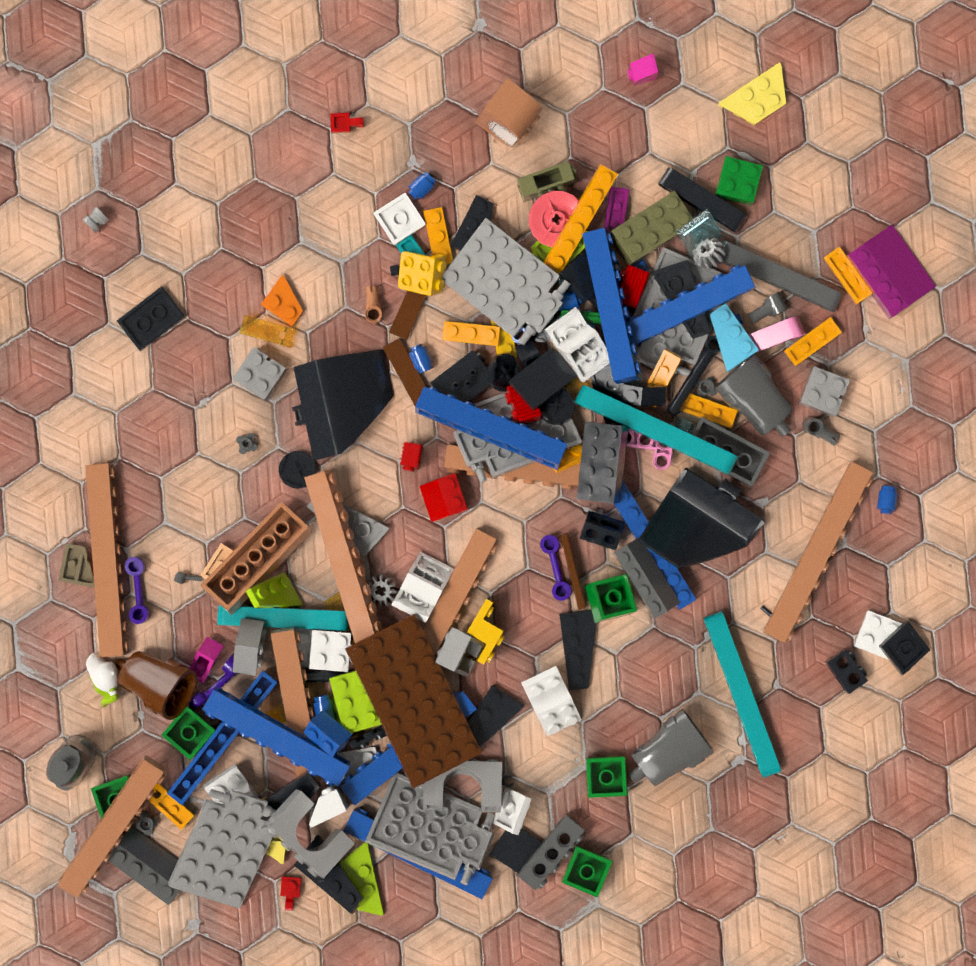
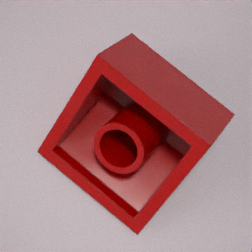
M455 473L419 486L431 523L467 511Z

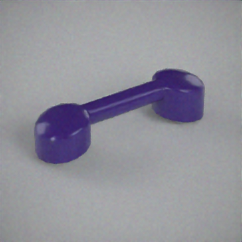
M546 535L541 539L540 547L544 553L549 554L556 584L552 588V594L555 599L564 601L570 597L572 590L571 586L563 581L556 552L560 546L559 540L553 535Z
M131 557L125 563V570L134 579L136 606L131 608L129 618L135 624H143L150 618V610L143 602L141 575L145 571V563L139 557Z
M234 653L222 667L225 674L205 693L201 691L192 697L189 702L191 708H198L204 705L216 686L222 688L237 674L233 672Z

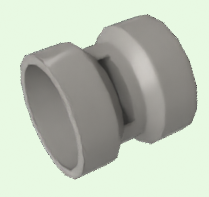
M97 206L92 210L90 216L86 215L82 219L95 233L100 230V225L106 224L109 221Z

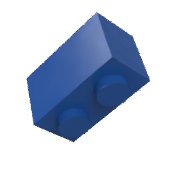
M324 710L310 720L303 732L332 758L347 745L352 736L348 730Z

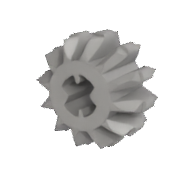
M708 236L706 240L701 239V243L695 244L696 249L692 250L694 261L702 269L707 268L710 270L712 266L717 267V264L723 262L722 258L726 256L724 245L715 237L710 238Z
M380 575V581H377V578L373 576L374 584L367 581V584L371 586V598H374L372 601L376 603L379 600L378 607H382V600H384L385 605L388 606L387 598L392 601L395 599L390 593H397V590H391L390 588L396 584L394 582L388 585L390 577H387L385 582H383V575ZM378 586L386 588L384 596L376 594L375 591L378 590L376 589Z

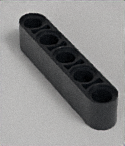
M670 167L666 169L658 182V185L670 193L675 191L682 201L735 233L739 231L747 218V215Z

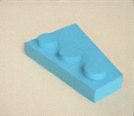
M726 303L710 314L728 373L757 353L759 349Z

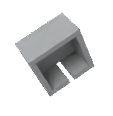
M253 347L232 379L264 401H267L287 369L272 358L269 361L270 358L266 354Z
M814 366L809 372L798 404L835 417L843 400L840 398L845 395L850 380Z
M241 618L235 642L234 673L256 676L257 668L261 669L263 657H260V655H264L266 646L262 641L266 640L267 630H264V621Z
M452 627L451 631L446 634L443 647L437 653L436 663L469 678L476 662L465 657L464 654L466 652L478 658L485 643Z

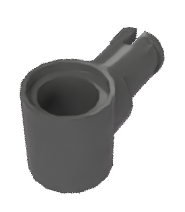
M777 292L766 298L761 307L750 312L748 315L754 324L766 316L774 317L787 310L788 307L780 293Z
M807 417L802 423V428L806 433L822 438L833 446L836 445L837 441L832 438L837 440L840 438L839 434L826 428L827 426L817 418ZM815 421L816 428L813 431H810L809 425L811 422Z

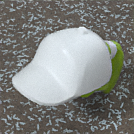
M92 653L86 661V667L95 691L103 696L101 706L104 708L107 704H112L118 699L116 687L118 686L119 672L114 663L106 662L98 653Z

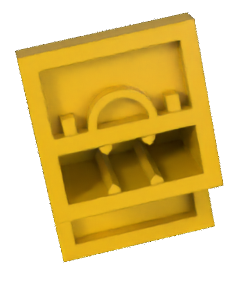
M488 599L483 603L467 631L470 635L486 643L477 659L483 665L485 662L490 663L495 654L492 651L494 646H499L505 637L502 635L503 630L484 620L485 616L489 618L494 609L491 606L493 602Z

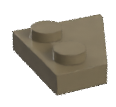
M66 543L58 581L95 588L94 578L84 546Z

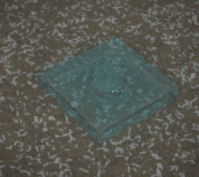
M708 209L676 231L691 259L694 256L692 250L696 249L695 244L701 243V239L706 240L708 236L717 239L722 237Z

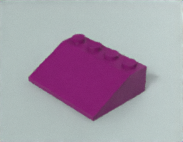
M893 225L847 255V258L872 291L871 295L888 319H891L936 287Z

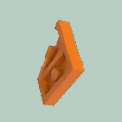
M281 275L261 305L293 327L302 315L303 310L285 276Z

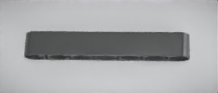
M722 241L726 256L722 258L723 262L721 263L732 268L740 264L741 267L746 266L750 276L831 312L836 311L843 295L842 293L730 242Z

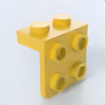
M408 251L402 252L398 287L428 296L442 293L444 288V280L442 278L446 269V255L425 256Z

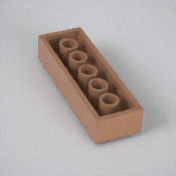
M280 502L201 584V587L232 615L249 598L246 591L264 582L312 533L309 526L285 504Z

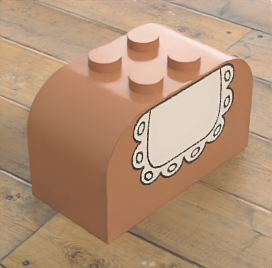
M507 78L485 106L475 123L501 143L514 147L516 143L521 144L529 134L527 129L530 128L532 130L541 117L538 114L542 108L532 96Z

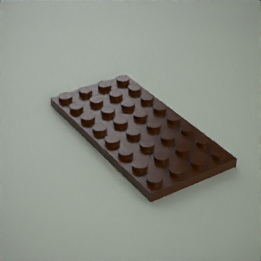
M415 614L344 648L413 789L482 753L440 665L436 663L437 659Z

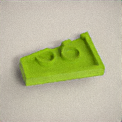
M285 572L246 591L254 608H299L303 606Z

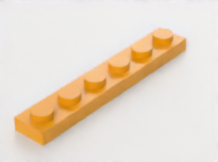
M602 164L596 170L544 261L547 266L558 274L566 266L583 236L582 233H585L618 175Z

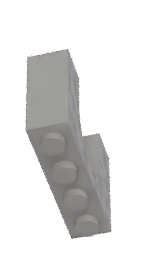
M470 759L424 783L423 810L442 811L443 789L446 782L456 775H468L473 777L481 787V812H501L502 762L490 759L484 762Z
M295 789L265 822V825L268 827L267 832L274 838L278 837L281 839L282 842L280 844L287 851L292 850L296 854L294 858L299 863H305L309 867L307 869L309 873L314 877L318 875L324 878L355 843L342 830L336 828L320 846L313 849L303 848L297 840L296 829L299 821L314 806V803L302 791Z

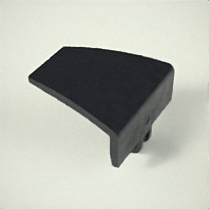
M383 349L314 360L294 367L301 405L292 407L296 417L295 426L306 425L313 460L342 454L374 421L394 396Z
M685 468L654 513L638 542L675 567L682 568L713 560L747 547L763 526L765 520L735 500L742 488L739 486L735 487L728 482L727 478L717 488L690 469Z

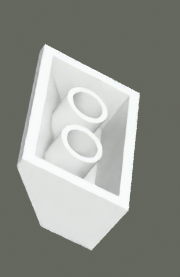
M335 785L329 786L322 790V795L318 798L309 823L310 827H314L347 811L349 804L340 785L337 787Z

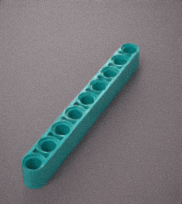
M582 385L575 400L576 404L623 426H629L628 428L726 474L730 475L738 459V456L588 386Z
M722 611L703 617L761 776L766 778L781 772V768Z

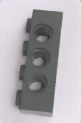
M565 814L520 869L517 876L535 891L538 888L542 889L548 881L546 877L550 872L554 874L560 866L558 864L562 858L566 859L572 852V845L575 842L578 844L582 840L584 829ZM561 834H569L570 839L567 843L559 841ZM554 848L557 850L555 858L547 857L549 849ZM541 863L545 865V871L539 874L534 869L537 864Z

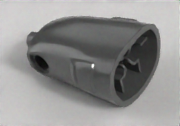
M754 354L734 368L714 389L731 408L736 409L745 416L761 435H765L775 428L784 437L791 429L783 420L793 409L772 380L771 371Z
M682 708L674 716L669 717L662 723L661 728L651 739L632 753V757L638 764V767L628 774L634 783L646 775L649 781L654 786H657L688 767H696V765L704 762L705 758L712 755L714 751Z
M74 735L66 739L53 752L46 768L48 780L64 791L71 790L82 782L96 758L94 742L80 735Z

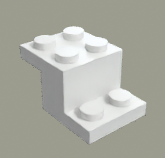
M576 307L544 329L559 355L572 366L581 382H585L610 363L607 348L599 334L586 323Z
M420 551L392 606L410 615L415 614L417 619L426 623L454 569Z
M295 628V632L299 631L301 643H298V649L303 651L304 662H301L302 668L308 667L309 669L348 672L349 657L344 648L351 644V633Z
M556 666L521 682L547 736L555 734L582 720Z
M236 764L203 785L208 794L211 789L220 792H230V789L258 798L256 791ZM211 797L214 802L224 804L219 799Z

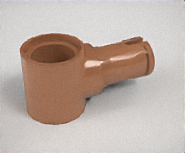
M367 286L365 287L367 297L365 317L370 324L376 325L383 318L381 303L378 302V286H372V293L371 287ZM373 310L379 312V317L376 320L369 318V313Z

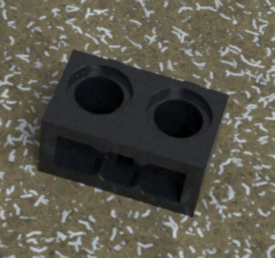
M589 510L579 539L616 551L625 522Z
M842 649L825 661V664L846 694H850L868 681L866 679L867 673L862 666L858 667L854 661L857 659L850 650L847 652L846 649ZM841 657L847 660L844 668H840L837 664L838 659ZM851 673H856L858 676V680L854 684L849 682V675Z

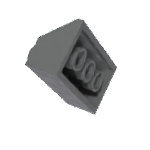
M638 537L613 554L651 616L657 618L678 605L680 601L648 549L638 542L640 538Z
M132 826L123 836L118 846L113 849L108 861L167 905H170L180 892V890L168 886V881L178 859Z

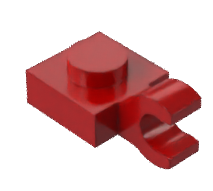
M330 113L332 134L351 133V127H364V119L362 117L350 118V113Z
M282 876L280 896H286L285 911H292L294 897H300V877Z

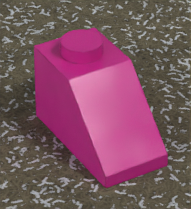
M654 54L630 63L627 74L629 81L633 80L634 85L656 80L658 69Z
M209 637L205 639L197 651L189 668L196 672L198 681L203 684L224 648L223 645Z

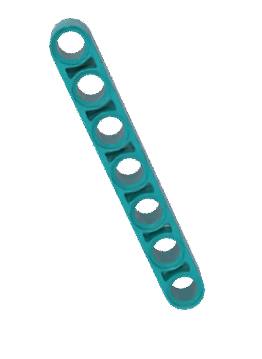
M218 606L217 625L240 626L241 618L264 621V627L273 628L295 627L296 629L348 631L349 627L345 611L239 607L230 615L223 607Z

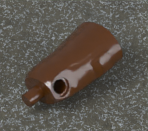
M137 651L127 661L121 658L116 663L117 669L120 670L117 684L140 698L147 709L167 720L177 718L184 711L197 688L198 678L196 672L175 660L164 661Z

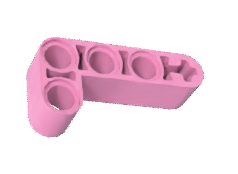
M794 316L751 333L749 337L759 349L758 352L785 341L803 336L806 333L799 316Z
M628 429L631 440L627 443L626 447L653 450L652 464L654 468L665 470L669 467L672 448L668 446L663 448L659 445V442L649 438L650 442L648 445H642L639 441L642 434ZM659 456L666 458L667 463L664 467H660L656 463Z

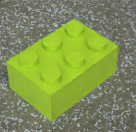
M355 670L329 678L341 725L346 730L353 733L381 725Z

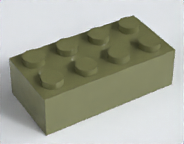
M673 191L613 229L611 234L615 247L627 265L632 266L690 229L696 222L677 193Z

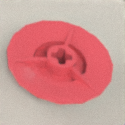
M550 191L541 195L533 203L529 212V227L532 235L540 243L553 247L579 202L577 198L565 191ZM555 214L561 217L560 219H558V223H555L552 220V218L555 217Z

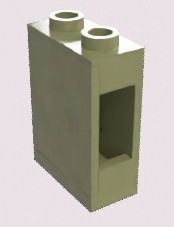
M569 161L518 178L517 187L524 203L539 198L550 191L566 192V187L574 185L577 174L574 165L570 166Z

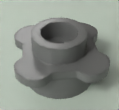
M713 378L699 379L696 384L699 397L704 398L706 395L713 396L716 394Z
M252 433L236 438L241 454L257 450V445L254 442L255 436Z
M147 812L141 814L139 822L135 823V827L144 832L145 835H151L154 826L158 825V820L151 818Z

